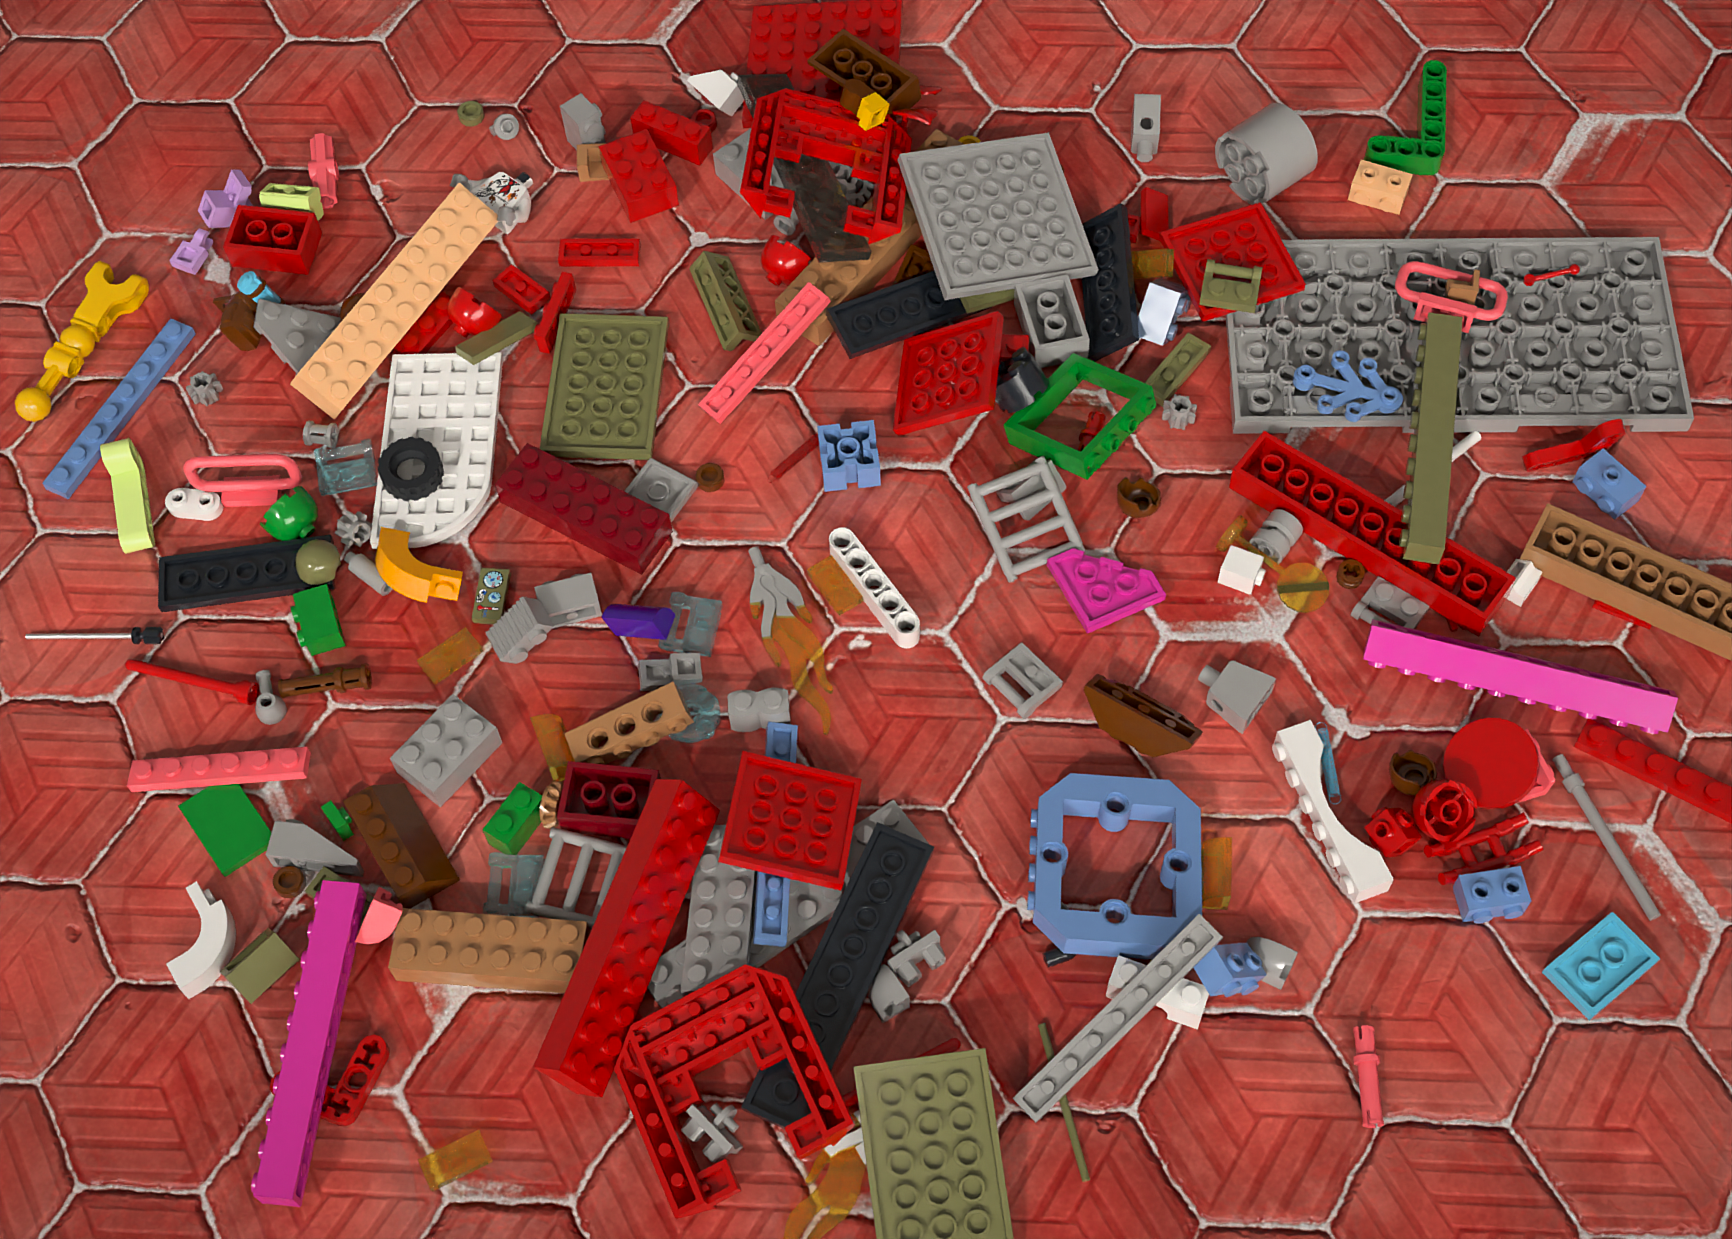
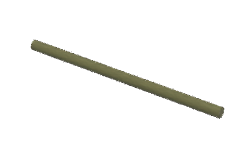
M1046 1023L1038 1025L1049 1063L1055 1055ZM1065 1094L1059 1102L1082 1182L1090 1180Z

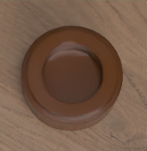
M706 463L697 469L695 477L701 490L714 492L723 486L724 473L719 465Z
M285 866L275 873L273 886L281 897L294 898L304 891L306 878L298 867Z

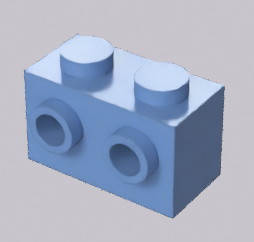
M1521 866L1459 875L1453 885V891L1463 922L1473 921L1476 924L1492 920L1493 917L1517 918L1524 914L1531 903Z
M1247 942L1216 945L1194 967L1210 996L1224 995L1225 997H1230L1236 993L1247 995L1255 991L1259 987L1257 982L1267 975L1262 967L1260 957L1252 951Z

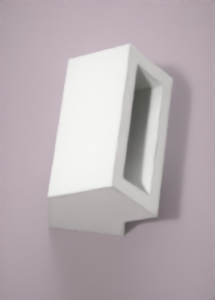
M1516 559L1507 571V573L1516 577L1507 599L1521 607L1538 583L1543 572L1535 568L1532 561Z

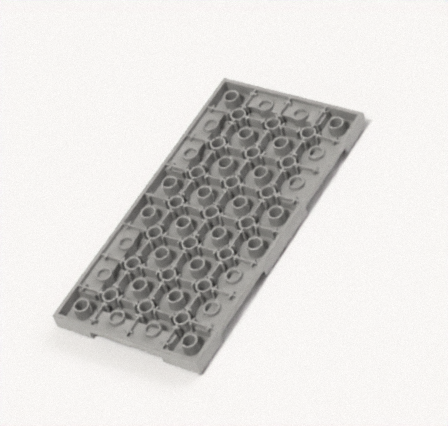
M1659 237L1282 240L1306 283L1305 290L1256 305L1255 313L1236 311L1225 315L1233 434L1262 433L1263 431L1268 433H1290L1291 427H1402L1403 433H1414V429H1410L1409 426L1411 414L1413 411L1416 412V406H1412L1411 403L1414 389H1418V384L1413 383L1415 369L1420 367V362L1415 361L1418 345H1422V340H1418L1417 336L1420 323L1425 322L1414 320L1418 304L1403 299L1395 290L1398 271L1402 265L1412 261L1424 262L1471 275L1474 269L1480 270V277L1499 282L1508 293L1506 308L1501 317L1491 321L1473 318L1469 333L1461 332L1454 433L1474 431L1517 432L1519 426H1598L1614 419H1622L1624 425L1630 426V432L1688 431L1694 420ZM1572 264H1577L1580 267V271L1576 275L1569 273L1535 281L1532 286H1526L1523 283L1524 276L1527 274L1541 275L1569 268ZM1412 272L1409 274L1406 286L1416 292L1444 297L1447 280ZM1479 288L1474 306L1487 310L1493 309L1496 294ZM1342 350L1348 353L1350 357L1348 364L1365 387L1374 389L1367 377H1363L1359 373L1360 362L1364 358H1372L1377 362L1376 372L1386 386L1395 387L1402 393L1403 402L1401 407L1393 413L1386 414L1377 410L1363 416L1357 422H1350L1345 418L1346 407L1349 403L1334 409L1330 414H1322L1317 410L1318 400L1322 395L1333 397L1342 392L1316 385L1308 391H1301L1293 385L1294 372L1302 365H1309L1317 374L1345 381L1341 373L1331 365L1334 352ZM1336 359L1339 362H1344L1343 359ZM1364 366L1366 369H1372L1369 366ZM1359 398L1352 402L1362 405L1370 400ZM1322 403L1324 406H1330L1328 403ZM1355 410L1350 411L1352 414H1358Z

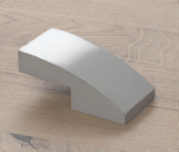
M670 653L669 659L639 660L638 663L640 691H654L673 681L677 687L702 682L700 653Z

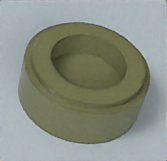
M476 101L464 102L457 110L459 120L465 126H476L484 119L483 107Z

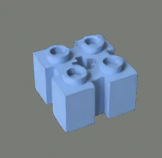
M874 420L851 422V428L840 429V424L817 426L824 492L846 490L847 483L858 482V488L881 486Z

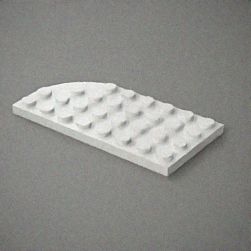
M497 352L475 365H472L457 355V353L392 355L381 453L389 447V444L398 441V439H406L408 437L423 438L425 441L431 442L433 447H436L443 464L444 476H442L443 481L441 485L437 487L434 493L429 494V497L421 498L419 501L409 500L408 502L396 499L392 494H389L383 486L378 473L370 539L372 549H377L381 527L410 532L408 548L425 547L435 544L464 528L473 520L485 504L492 487L503 366L501 352ZM409 459L398 466L397 474L404 480L414 479L423 474L425 465L420 459Z

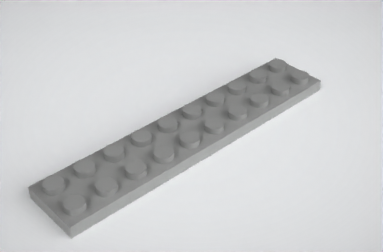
M894 799L853 827L844 884L841 891L790 879L787 942L785 947L753 944L754 905L749 966L760 967L833 916L877 822L929 844ZM686 940L659 958L647 990L661 1009L683 997L681 983Z

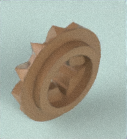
M553 780L546 787L542 796L540 820L546 829L556 828L559 823L557 814L564 784L561 781Z

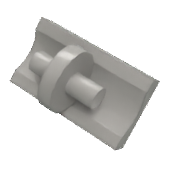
M900 930L896 933L898 943L891 947V951L895 956L888 960L889 967L895 976H898L903 983L910 987L922 977V973L916 966L917 963L924 959L929 967L934 970L946 962V956L940 946V936L936 930H933L923 938H921L918 931L908 936L903 930Z
M715 1103L710 1108V1112L704 1105L697 1107L695 1104H692L686 1111L690 1117L683 1125L681 1131L693 1142H697L705 1132L712 1138L702 1150L703 1154L712 1163H718L727 1157L729 1153L737 1154L743 1148V1145L725 1128L726 1126L732 1133L739 1128V1125L733 1120L737 1113V1109L733 1105L722 1109L718 1103Z

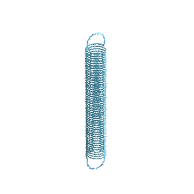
M1326 729V731L1319 730L1323 733H1319V737L1326 748H1323L1321 761L1323 771H1325V782L1330 801L1331 796L1336 797L1330 794L1338 793L1340 795L1337 774H1335L1336 769L1329 734Z

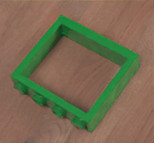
M1072 353L1048 378L1049 386L1042 394L1039 390L1033 396L1036 401L1026 408L1015 412L1004 424V429L1010 445L1038 458L1044 456L1046 460H1052L1054 465L1088 480L1098 468L1100 469L1105 460L1118 450L1120 444L1137 429V426L1152 413L1151 411L1157 405L1151 385ZM1082 380L1130 399L1081 452L1034 431Z

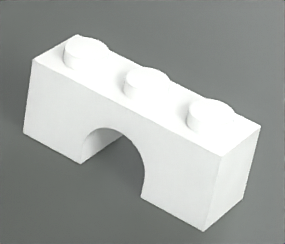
M1118 955L1108 982L1106 997L1110 999L1116 997L1147 965ZM1182 978L1155 1006L1166 1011L1167 1019L1198 1030L1209 993L1204 985Z

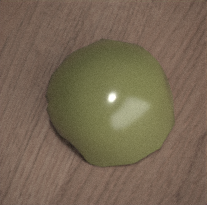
M315 539L308 541L301 546L296 554L295 561L298 575L301 580L308 584L321 585L332 581L335 578L338 566L341 565L337 547L326 540Z

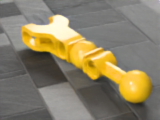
M98 261L93 265L85 276V285L88 293L70 320L71 326L61 332L59 342L55 341L54 346L45 354L43 364L47 371L35 387L23 389L18 393L15 399V410L18 415L26 421L36 422L43 420L50 413L52 406L49 396L62 377H76L81 369V365L84 364L83 358L93 352L95 342L101 340L100 338L107 333L115 320L123 314L136 311L141 306L149 291L147 278L133 274L124 283L115 285L112 284L114 273L110 264Z

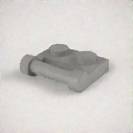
M1378 576L1363 598L1356 604L1350 616L1357 620L1361 618L1371 624L1372 619L1390 623L1368 609L1370 607L1403 627L1415 629L1428 612L1430 606Z
M1022 642L990 667L982 677L988 685L993 684L1018 709L1017 713L1023 719L1028 718L1039 705L1058 691L1063 684V681ZM1006 671L1031 697L1025 700L1001 677V674Z

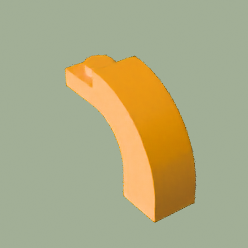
M381 527L375 563L379 575L392 589L406 597L427 603L428 596L457 601L463 572L430 566L420 562L408 549L410 532Z

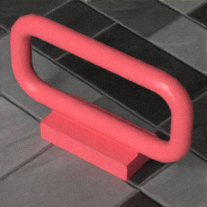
M1419 261L1408 262L1402 265L1398 271L1395 281V290L1398 295L1407 301L1418 304L1414 320L1426 322L1429 312L1463 317L1462 332L1469 333L1473 318L1485 321L1496 320L1505 311L1508 293L1503 285L1494 280L1483 277L1479 278L1480 289L1496 294L1494 308L1487 310L1444 297L1416 292L1406 286L1409 274L1412 272L1445 280L1452 279L1470 282L1471 274Z
M282 454L199 456L188 459L183 465L184 474L193 487L205 492H222L221 502L224 507L273 505L281 498L283 489L297 487L302 481V475L296 462ZM279 465L287 469L290 477L281 478L280 475L224 477V481H207L200 478L195 469Z

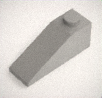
M288 819L286 822H274L266 851V856L273 867L295 866L300 870L319 872L324 866L336 874L363 877L364 870L355 857L303 822L294 819Z

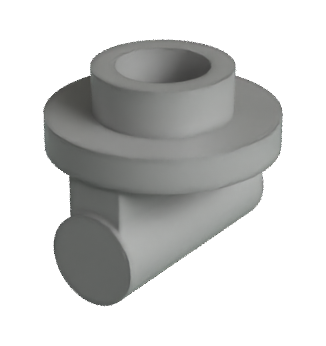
M504 113L495 119L494 124L489 127V130L493 136L497 135L501 139L510 140L517 135L519 123L513 115Z

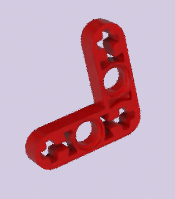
M1622 419L1610 420L1596 426L1579 441L1540 449L1522 456L1525 470L1530 472L1593 457L1603 448L1607 450L1626 434Z
M369 1035L363 1038L337 1087L326 1086L320 1114L321 1119L338 1126H348L358 1118L389 1058L390 1050L382 1037ZM378 1045L377 1047L381 1052L379 1055L373 1054L370 1058L367 1052L368 1048L374 1049ZM362 1061L364 1064H367L368 1062L373 1069L370 1070L365 1065L359 1063ZM280 1071L272 1077L270 1082V1090L274 1096L273 1083L276 1075H280ZM362 1072L367 1075V1081L362 1087L353 1088L350 1086V1080L356 1073ZM332 1101L340 1107H344L347 1103L350 1109L349 1113H342L339 1117V1113L329 1106L330 1102Z

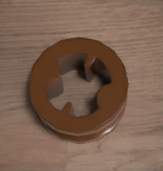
M1353 559L1343 561L1339 565L1336 575L1339 585L1347 589L1359 587L1365 574L1364 566L1359 561ZM1346 571L1348 573H1352L1354 571L1356 573L1355 577L1352 575L1347 577L1345 575Z

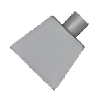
M1134 94L1131 117V152L1137 154V160L1140 162L1151 161L1153 154L1157 153L1160 136L1161 95Z
M1230 661L1221 673L1206 665L1198 677L1199 681L1210 687L1206 704L1241 734L1244 733L1272 694L1276 678L1236 661Z

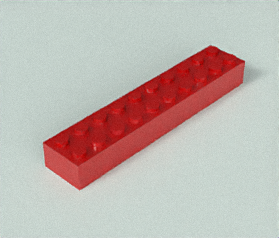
M1266 431L1262 432L1232 469L1230 489L1270 513L1275 509L1287 511L1299 520L1305 534L1347 559L1359 561L1367 571L1377 577L1380 576L1429 605V608L1478 637L1510 595L1516 577L1447 537L1439 564L1403 559L1404 547L1399 546L1401 530L1406 528V523L1401 522L1402 511Z
M655 780L533 1065L534 1068L576 1094L603 1097L630 1025L633 1024L719 815L720 809L683 780Z

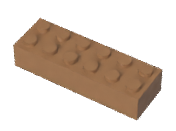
M403 908L396 926L388 968L396 981L565 993L591 931L587 921Z

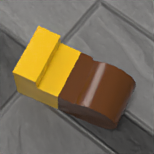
M849 79L845 82L840 104L845 109L852 111L860 119L858 125L867 131L883 123L890 104L861 80Z

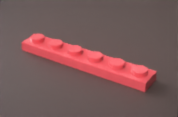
M808 282L698 404L699 407L721 424L831 302L829 297Z
M308 747L133 760L127 787L131 792L306 779L311 752Z

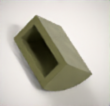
M267 928L229 962L220 973L252 1004L292 967L299 958L275 932Z

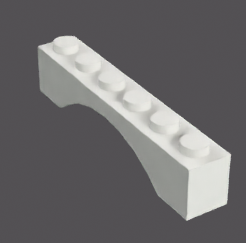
M1308 720L1277 731L1272 750L1277 761H1282L1286 769L1285 775L1289 785L1292 788L1295 787L1300 796L1299 804L1305 814H1309L1313 822L1312 829L1315 837L1324 843L1327 849V860L1332 868L1336 867L1340 875V885L1346 895H1350L1355 904L1387 892L1394 879L1380 852L1365 845L1351 835L1330 809L1322 790L1320 778V760L1324 744L1312 721Z

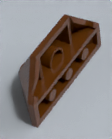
M1096 674L1083 689L1099 728L1107 732L1112 738L1121 740L1134 747L1141 754L1153 758L1190 749L1203 733V731L1195 727L1190 720L1179 712L1129 685L1116 680L1106 679V677L1100 674Z

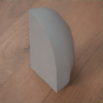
M1261 937L1248 939L1247 943L1252 951L1260 957L1262 967L1267 974L1261 980L1281 990L1298 952L1270 939Z
M881 965L868 992V997L874 1011L882 1023L910 1007V996L893 971L887 965Z

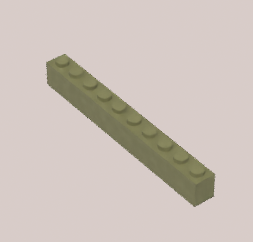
M1429 312L1426 322L1419 325L1417 339L1422 340V345L1417 347L1415 361L1420 362V367H1416L1413 381L1414 384H1418V389H1414L1411 403L1412 406H1416V412H1412L1409 426L1410 429H1414V435L1410 434L1407 448L1408 452H1412V458L1408 457L1405 475H1410V481H1406L1403 498L1408 499V505L1403 506L1401 522L1406 523V528L1401 530L1399 546L1404 547L1403 559L1439 564L1445 549L1463 317Z

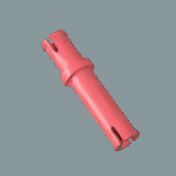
M1362 1025V1030H1360V1027L1357 1026L1353 1028L1356 1056L1353 1057L1354 1065L1358 1068L1363 1118L1362 1126L1376 1128L1377 1124L1378 1127L1384 1126L1377 1066L1380 1064V1056L1376 1054L1375 1029L1373 1026Z

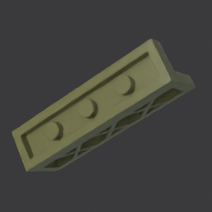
M703 251L689 269L723 350L733 351L742 339L755 342L762 332L729 256ZM744 325L747 326L750 329V331L745 330Z

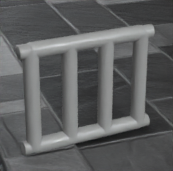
M1044 456L1036 459L1035 464L978 486L975 483L967 486L980 520L1009 583L1018 579L1017 575L1047 564V559L1072 548L1084 551V553L1086 552ZM1038 474L1041 475L1046 490L994 511H989L983 496ZM1052 500L1058 516L1006 537H1000L995 522ZM1059 527H1064L1070 542L1012 564L1006 550L1007 548Z
M552 827L549 838H552L533 899L532 901L528 900L524 910L525 912L549 919L587 921L589 928L592 930L627 846ZM565 842L582 848L561 909L546 905L544 902ZM595 850L611 854V859L593 916H588L574 911L593 851Z

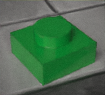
M331 800L321 806L325 816L343 841L354 835L348 825L353 821L343 806L337 809Z

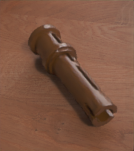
M367 663L361 664V667L344 669L343 667H337L332 673L284 680L279 679L278 690L281 698L331 690L346 693L348 689L364 687L365 690H369L372 687L371 671Z

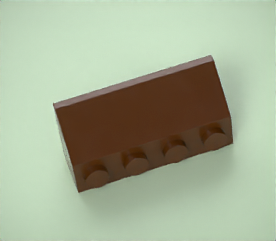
M845 29L838 32L807 60L810 66L844 87L845 82L849 79H857L864 82L890 104L887 114H893L894 110L910 109L921 99L919 80L916 75Z
M404 783L372 785L343 800L403 908L411 909L460 881Z

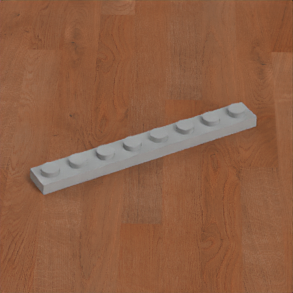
M1198 914L1013 1099L1037 1123L1223 939V936Z

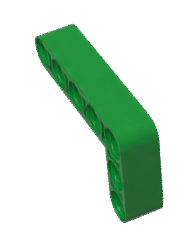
M1430 60L1423 66L1418 85L1417 138L1373 136L1368 140L1364 156L1365 161L1415 175L1429 176L1438 173L1445 153L1447 69L1442 62Z

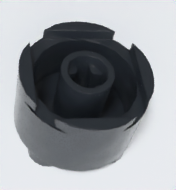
M1025 347L1016 350L1010 359L1005 361L999 359L995 402L1004 413L1005 409L1008 413H1014L1026 408L1036 401L1033 396L1039 390L1043 394L1049 386V379Z

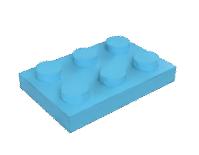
M1611 912L1551 962L1542 973L1590 1021L1652 968L1660 958L1616 914Z

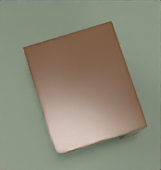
M606 143L577 145V169L580 182L609 180L602 166L598 147Z
M1474 269L1470 282L1447 279L1444 298L1474 305L1479 290L1480 270Z

